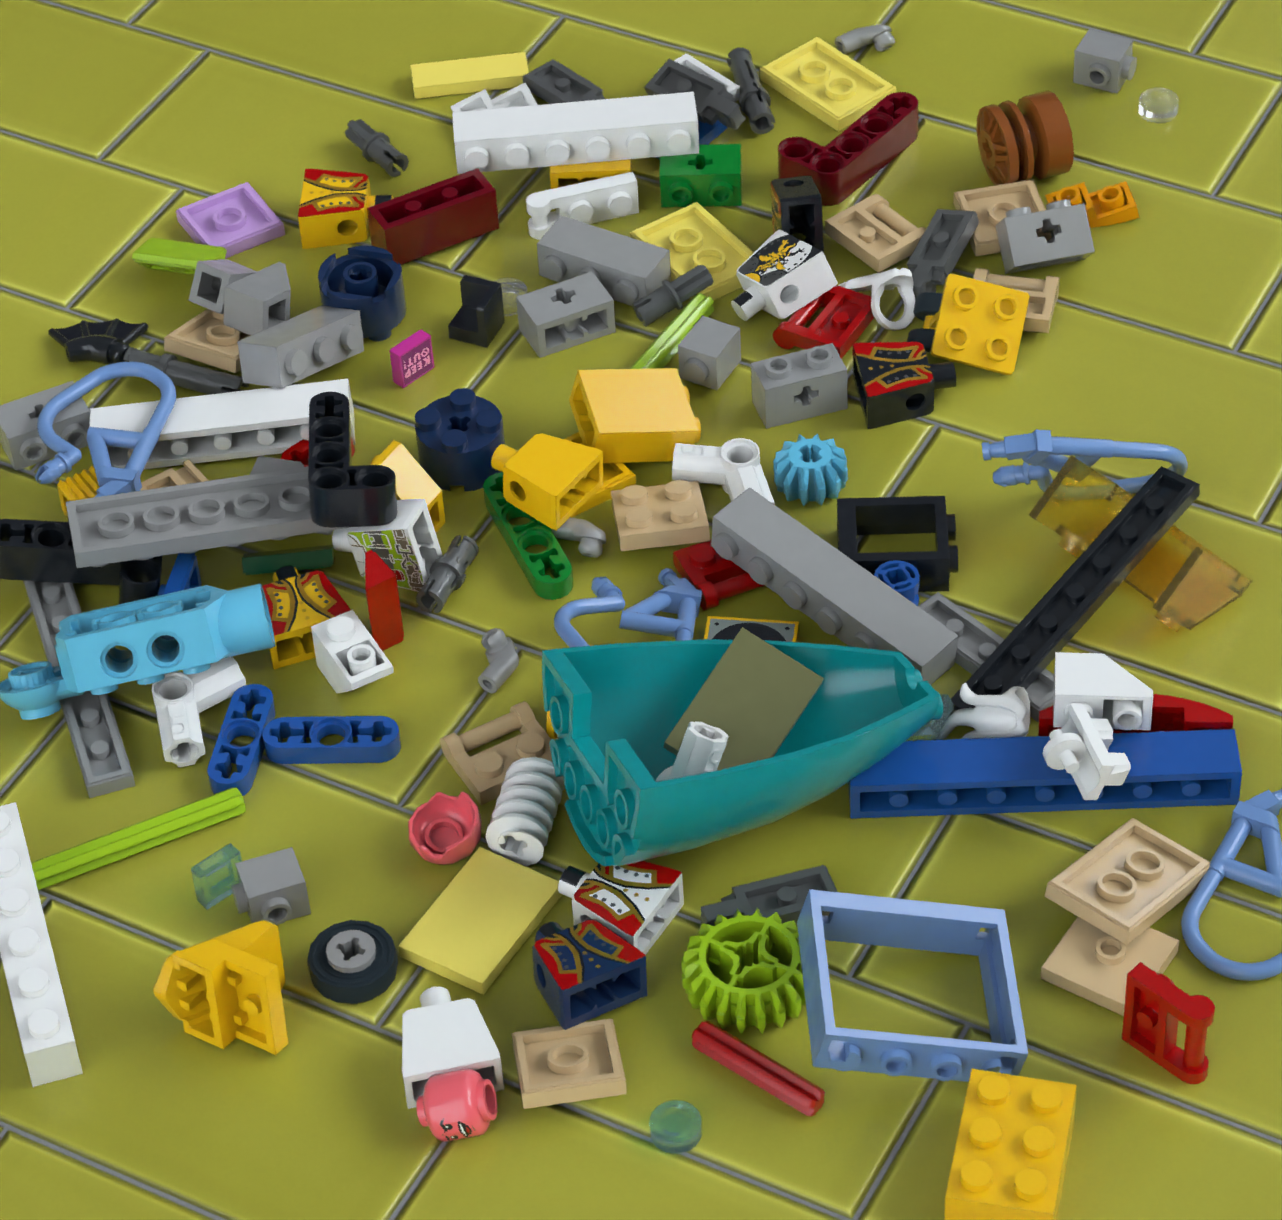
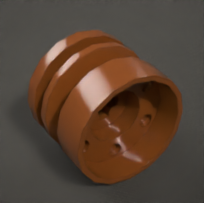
M1047 90L1024 96L1018 100L1017 105L1008 100L998 104V106L992 104L984 106L979 110L976 129L978 147L984 167L994 185L1031 180L1033 175L1042 180L1065 174L1071 170L1074 158L1072 131L1062 103L1051 91Z

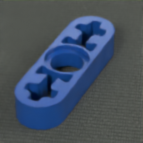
M245 685L237 689L232 695L207 768L213 794L235 787L244 796L252 788L265 749L262 732L264 727L274 720L276 716L273 694L264 685ZM253 705H255L252 712V719H250L247 717V711H250L253 708ZM239 736L254 738L246 746L237 747L230 744L234 738ZM231 763L236 764L237 772L232 773L229 778L232 770Z
M386 716L280 717L270 721L262 732L267 757L279 764L382 763L396 757L401 749L398 725L393 719ZM337 734L344 737L340 743L335 745L320 743V740L327 735ZM306 737H310L311 743L306 742ZM353 737H357L358 742L354 743ZM377 737H382L381 741L375 742ZM284 738H288L287 742L282 743Z

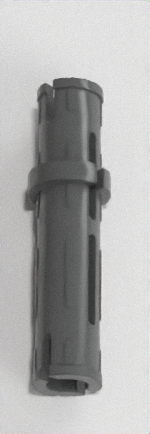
M745 48L733 49L728 54L730 59H727V63L733 74L735 84L740 86V108L748 116L753 132L757 134L768 133L774 127L772 123H775V118L769 108L771 99L768 91L761 86L750 51Z
M130 347L123 358L126 361L141 362L156 367L168 375L175 386L209 395L244 391L240 389L241 386L249 387L248 383H243L242 376L239 377L178 361L176 355L168 353L159 356Z

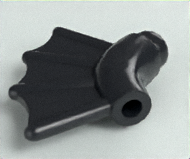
M117 318L97 323L82 320L80 323L67 328H51L48 334L65 348L69 362L94 361L109 365L126 361L123 358L128 348H130L129 344L148 330V324H130Z

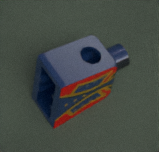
M587 920L565 930L557 922H548L537 931L535 944L532 946L534 980L537 988L564 1030L647 996L646 955L598 921Z

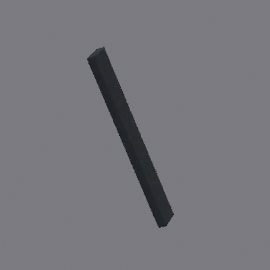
M1161 466L967 680L966 683L970 690L977 695H1002L1013 686L1024 687L1026 690L1055 658V652H1060L1196 500L1200 495V485ZM960 689L946 704L947 715L949 716L959 709L975 708L974 705L967 704L962 700Z

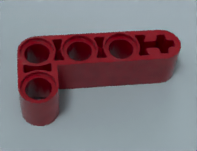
M906 92L889 94L825 147L802 137L784 139L778 145V179L812 176L821 194L823 206L841 203L918 138V99Z

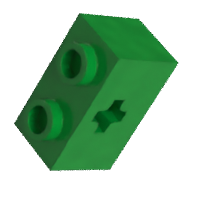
M741 144L699 145L698 154L660 157L661 208L686 207L695 202H698L702 207L742 206Z

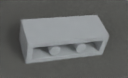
M561 216L537 243L539 276L562 282L593 271L613 300L630 306L635 301L640 300L644 296L646 297L661 287L662 281L665 279L669 283L671 282L670 250L565 216Z
M321 305L238 341L243 383L282 389L363 352L364 343L360 310Z

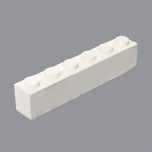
M694 92L452 112L457 174H462L476 168L480 172L699 153L698 117Z
M339 379L288 385L282 389L270 387L176 398L175 405L144 469L183 465V462L188 459L195 464L281 454L302 439L309 440V402L315 395L323 392H338L348 397L351 438L353 445H355L354 407L349 380ZM160 400L90 408L89 427L143 432ZM107 446L112 467L125 468L134 449Z
M14 802L0 806V954L32 1086L35 1087L83 1074L17 804Z

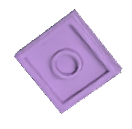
M248 182L176 210L177 221L195 243L224 247L227 251L226 258L285 235L284 223Z

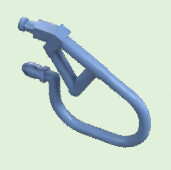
M132 361L117 362L92 371L53 397L40 412L37 429L45 445L57 454L54 456V459L47 461L38 468L35 475L37 483L51 484L61 477L63 473H69L72 470V466L79 462L82 457V453L78 448L54 432L53 421L57 414L98 385L114 378L131 376L144 378L155 384L161 391V399L147 427L143 432L89 427L87 443L100 487L96 490L97 495L95 497L140 491L142 488L140 476L176 402V388L169 376L146 363ZM107 446L134 449L125 468L112 467Z
M1036 429L1032 433L1004 437V440L991 444L989 442L982 443L984 461L991 460L992 458H1007L1008 460L1022 458L1024 461L1023 465L1002 466L993 472L994 483L1005 487L1019 483L1028 485L1031 484V481L1036 480L1043 492L1058 498L1114 496L1137 493L1154 474L1089 484H1068L1055 481L1049 469L1064 474L1070 479H1078L1101 457L1163 460L1172 464L1167 469L1181 476L1186 473L1188 468L1187 458L1183 452L1169 445L1113 441L1110 439L1051 436V430ZM1064 455L1075 456V457L1072 459V458L1066 457V456H1064Z
M665 568L658 575V580L664 588L623 610L626 604L621 590L606 576L595 577L591 588L597 597L578 599L563 605L555 614L554 627L557 634L569 648L590 646L571 625V619L585 614L618 612L622 610L619 626L621 629L674 637L675 641L693 640L702 590L696 589L686 578L677 577L671 568ZM663 611L678 614L677 619L656 616L655 614Z
M1268 789L1245 802L1239 801L1232 812L1231 826L1212 857L1209 870L1202 877L1183 911L1181 930L1187 947L1204 966L1227 978L1255 981L1282 973V953L1257 963L1232 961L1217 954L1205 942L1199 931L1200 916L1224 877L1282 898V840L1279 822L1276 817L1282 808V789L1271 792ZM1248 835L1262 840L1267 872L1234 860Z

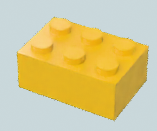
M971 1069L945 1195L944 1220H1057L1074 1127L1077 1085Z

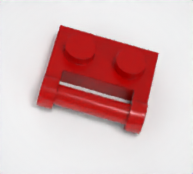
M836 285L794 312L787 322H781L773 332V340L783 349H792L796 346L806 350L833 343L842 359L874 319L871 309V296ZM825 307L810 327L806 328L805 325L817 310Z
M711 539L707 542H701L673 551L674 566L681 577L686 578L696 589L702 590L700 606L704 611L717 607L721 600L765 586L755 582L749 573L731 560L722 558L711 547Z
M1140 962L1127 974L1122 1040L1187 1084H1199L1205 1081L1208 1075L1209 1061L1205 1056L1207 1028L1214 1021L1215 1005L1210 998L1204 995H1188L1178 988L1170 978L1160 973L1157 974ZM1179 1020L1187 1025L1184 1050L1176 1046Z

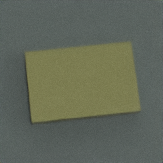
M742 627L664 742L663 747L677 756L689 722H704L707 725L720 728L729 736L717 771L774 757L822 685L824 678Z

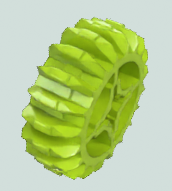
M758 907L753 915L743 916L737 908L733 918L727 919L718 914L714 921V926L702 923L698 936H690L687 951H684V957L681 960L683 972L682 986L685 989V994H688V1000L691 1003L692 1009H700L704 1021L717 1018V1023L721 1029H725L730 1024H735L742 1035L747 1026H756L761 1034H763L768 1023L772 1022L782 1029L786 1016L792 1018L799 1017L802 1006L806 1005L798 929L794 920L782 923L778 912L768 918L762 917Z

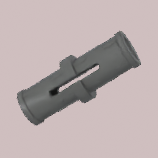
M457 535L453 538L446 553L432 564L429 570L430 577L416 595L418 605L426 612L431 613L434 607V613H439L450 594L462 586L466 578L465 571L479 552V547L472 538L464 535L463 539H461V536Z

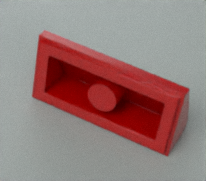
M369 550L365 552V590L371 633L378 646L384 651L404 641L397 577L376 552Z

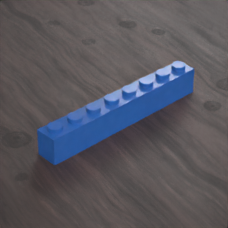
M1235 729L1113 733V741L1107 751L1108 753H1125L1131 764V769L1123 785L1104 786L1097 800H1084L1071 774L1067 773L1065 769L1056 770L1047 765L1043 757V749L1048 741H1050L1049 736L905 741L884 759L848 782L850 819L1237 805L1240 796L1242 768Z

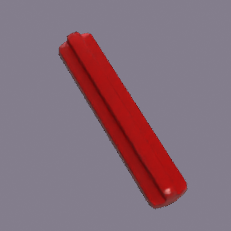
M702 1021L698 1028L694 1029L691 1037L692 1046L806 1116H814L822 1108L825 1102V1092L822 1088L710 1021Z

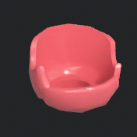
M463 791L460 792L459 796H449L442 792H437L427 803L417 807L409 819L408 834L410 845L424 860L433 864L449 865L469 857L481 839L482 821L478 806Z

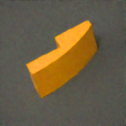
M1126 181L1088 193L1085 183L1082 182L1045 195L1048 204L1067 199L1071 201V206L1085 203L1090 228L1109 226L1140 218L1137 205Z

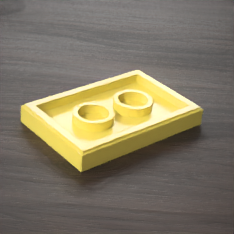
M818 37L760 68L761 81L837 131L853 124L886 96L896 92L895 86Z
M698 202L630 232V238L670 250L671 282L696 266L704 265L709 270L713 283L699 293L706 297L710 296L713 300L742 287L736 276L737 268L754 253Z
M479 847L399 944L400 957L484 995L563 895L558 892L559 881Z

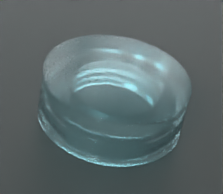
M680 1100L664 1102L657 1106L650 1115L651 1140L658 1149L672 1154L687 1152L693 1149L702 1137L701 1115L696 1107L688 1102Z

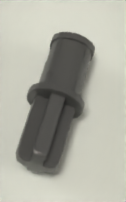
M361 119L348 122V129L345 131V135L362 150L365 159L370 162L375 161L391 177L401 175L400 171L393 166L394 163L403 171L406 170L409 162L408 157L390 144L388 136L381 132L377 133Z
M698 265L670 283L665 279L662 281L661 287L646 297L644 296L632 303V308L640 322L647 327L650 323L673 309H682V302L712 285V276L704 265Z

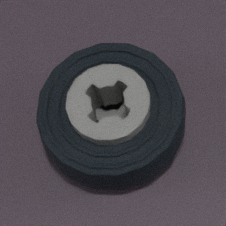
M349 920L333 924L319 933L310 945L307 964L313 986L324 997L337 1003L357 1004L372 1000L389 988L395 980L398 955L392 937L382 927L368 921Z

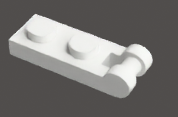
M623 173L530 194L526 198L527 213L531 215L528 221L529 235L534 239H541L561 216L591 224L639 213L638 185L634 173Z

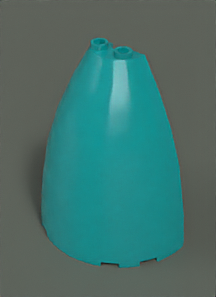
M701 639L616 643L542 650L545 712L550 711L551 723L558 737L551 739L549 742L556 777L564 776L565 789L570 800H566L564 805L580 842L588 854L602 866H621L683 852L774 823L830 795L884 759L928 722L941 719L943 715L942 698L939 692L935 691L927 681H923L920 671L915 669L901 652L840 645L764 640L824 678L822 685L775 756L718 771L656 782L657 777L665 769L674 765L677 757L663 747L664 742L733 640Z

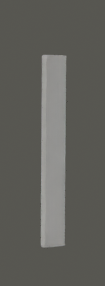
M23 580L47 661L52 666H59L54 646L57 644L55 640L56 634L60 631L59 622L70 615L82 613L73 584L70 582ZM86 691L83 695L61 699L60 704L89 798L136 786L108 694L92 695L91 691Z

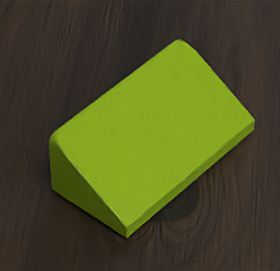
M150 238L133 252L132 259L147 269L194 275L198 261L225 259L227 251L224 247Z

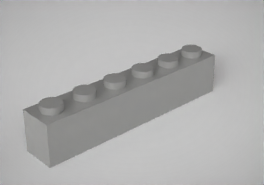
M749 487L713 516L711 547L722 558L731 560L749 573L755 582L767 586L782 597L791 608L800 610L814 620L824 632L836 636L850 647L901 652L915 669L920 671L923 681H927L930 685L954 665L959 635Z

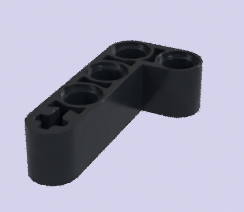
M323 392L315 395L309 402L308 483L312 521L316 525L329 528L385 525L392 522L397 516L396 475L394 471L383 465L352 466L351 422L348 397L338 392Z
M0 519V579L119 586V604L158 596L161 586L162 556H156L149 560L109 563L102 567L89 566L77 568L69 522Z

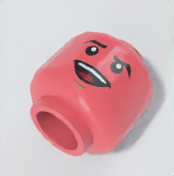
M471 1069L431 1076L425 1084L424 1094L418 1096L416 1102L420 1124L423 1127L429 1126L430 1131L439 1141H454L481 1136L488 1129L490 1121L496 1119L498 1112L497 1097L492 1082L489 1079H483L477 1071Z

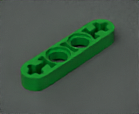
M503 472L489 476L483 485L486 508L534 592L538 596L550 600L561 599L567 596L573 588L572 566L553 532L548 526L512 504L506 503L503 496ZM517 517L530 519L528 523L523 525L509 523L511 519ZM532 545L547 547L545 551L540 553L525 551L527 547ZM550 567V572L554 579L550 575H545V569Z

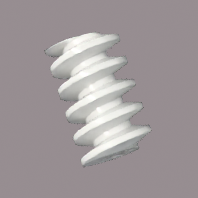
M537 757L522 758L513 762L507 769L505 781L502 783L500 795L497 798L485 836L488 847L493 853L523 866L536 864L543 857L544 847L547 845L549 832L552 830L553 819L556 817L558 804L562 799V791L565 789L564 776L556 777L553 762Z

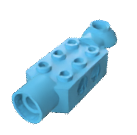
M259 583L228 591L204 585L70 615L59 622L60 631L55 637L57 644L54 646L59 666H52L48 661H38L12 669L8 672V678L0 682V699L8 706L19 710L21 719H38L58 712L62 708L60 704L61 699L83 695L86 691H91L92 695H103L119 688L118 684L137 680L139 685L152 684L164 679V674L183 670V673L187 675L196 674L208 670L211 667L210 663L218 662L221 659L275 647L274 632L262 584ZM168 635L175 639L165 640L162 639L160 636ZM115 646H124L128 650H119Z

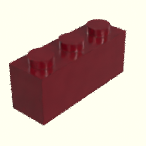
M478 168L367 208L372 246L389 251L393 254V260L397 264L400 263V265L499 229L496 190Z

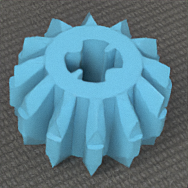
M818 433L812 439H806L799 434L796 442L784 441L781 451L776 452L773 461L774 482L777 485V491L784 492L787 501L800 499L803 506L809 501H816L823 505L825 498L837 499L839 491L846 487L848 468L844 449L837 447L834 439L821 441Z

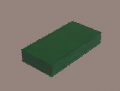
M333 545L247 553L242 556L243 574L246 573V575L275 573L276 570L283 566H293L297 570L332 567L335 562Z

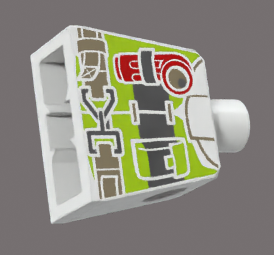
M425 499L397 500V516L388 524L334 530L332 536V544L336 551L353 553L359 573L363 578H365V552L372 550L396 574L398 587L417 592L421 590L430 577L429 570L434 561L443 556Z

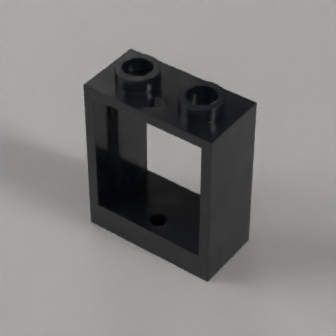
M945 496L837 499V541L840 552L873 575L879 565L887 561L899 560L908 562L919 572L920 586L918 592L949 591L950 573L958 572V546L949 545V541H956L955 514L946 513ZM935 533L936 551L858 553L857 535Z

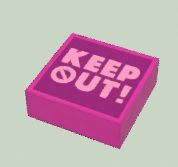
M421 329L389 350L393 382L402 388H405L435 368L431 335Z

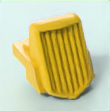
M265 920L257 921L183 950H176L165 960L153 993L175 1018L183 1021L184 1032L221 1049L226 1048L234 1039L238 1038L277 1055L289 1044L281 992L285 985V972L279 929L276 924Z

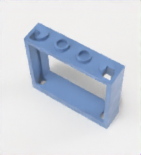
M809 889L797 920L813 1067L829 1068L838 1071L882 1073L889 1076L903 1075L934 1078L940 1081L956 1080L969 1082L971 1069L1019 1075L1028 1056V1049L1005 910ZM822 911L830 912L829 916L822 915ZM980 928H986L985 932H979ZM825 940L978 956L992 1042L835 1027Z

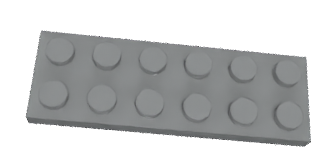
M308 466L66 502L77 568L89 566L102 567L109 563L149 560L156 556L176 553L190 554L203 549L223 546L237 547L244 543L270 539L283 540L290 536L329 533L333 530L349 528L322 527L312 521Z

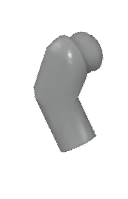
M882 23L856 28L835 38V46L843 54H848L874 43L875 48L882 52L894 45L895 38L891 35L892 29Z
M569 518L557 531L551 529L557 539L580 541L578 549L583 556L592 558L601 556L603 551L602 545L606 543V534L591 522L584 519Z
M498 628L487 631L481 640V644L487 649L485 654L489 666L478 677V682L489 693L497 692L519 664V656L510 637L505 636L503 630Z

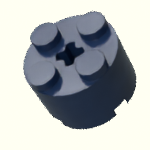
M355 246L348 248V255L336 259V254H333L320 266L318 281L322 306L360 310L363 338H369L372 341H383L389 338L392 333L391 330L403 320L406 314L402 267L400 263L397 264L393 260V254L379 247Z
M459 388L452 391L450 396L440 398L416 412L415 431L419 463L440 489L450 491V485L464 486V491H475L483 488L484 482L489 476L500 473V471L492 468L491 459L496 448L501 444H505L502 415L493 403L475 396L474 391L471 389Z

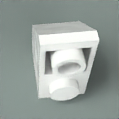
M353 609L311 626L317 666L336 694L352 691L394 673L393 665Z
M1055 652L1053 727H1064L1069 718L1068 708L1071 703H1083L1091 718L1108 719L1112 729L1151 730L1153 690L1105 654Z

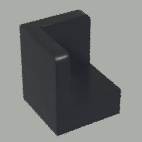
M464 275L460 281L462 306L448 325L449 338L488 348L505 323L501 283Z

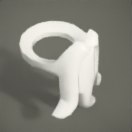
M893 268L884 272L850 279L838 285L856 292L871 290L872 314L878 324L885 329L893 331L904 329L912 323L915 317L913 310L916 300L913 292V277L909 269L901 268L898 270ZM894 287H897L904 302V313L898 321L893 322L883 316L879 304L884 290H894Z
M967 683L962 684L960 697L965 703L974 705L975 708L954 711L942 723L932 740L945 739L957 726H970L975 729L967 732L962 739L1026 737L1029 730L1031 713L1027 691L1024 687L1013 686L1002 695H977L970 690Z

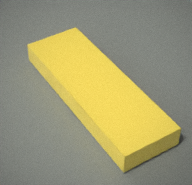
M525 52L410 65L415 99L480 92L484 89L491 91L515 88L523 84V76L529 73Z

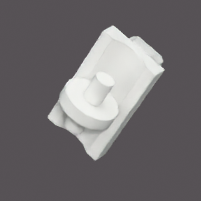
M1071 703L1068 708L1069 718L1067 723L1061 729H1055L1049 734L1050 741H1048L1043 749V757L1050 768L1056 770L1065 769L1067 773L1072 775L1084 800H1097L1104 786L1123 785L1131 769V764L1125 753H1108L1107 750L1113 741V729L1108 719L1091 718L1083 703Z

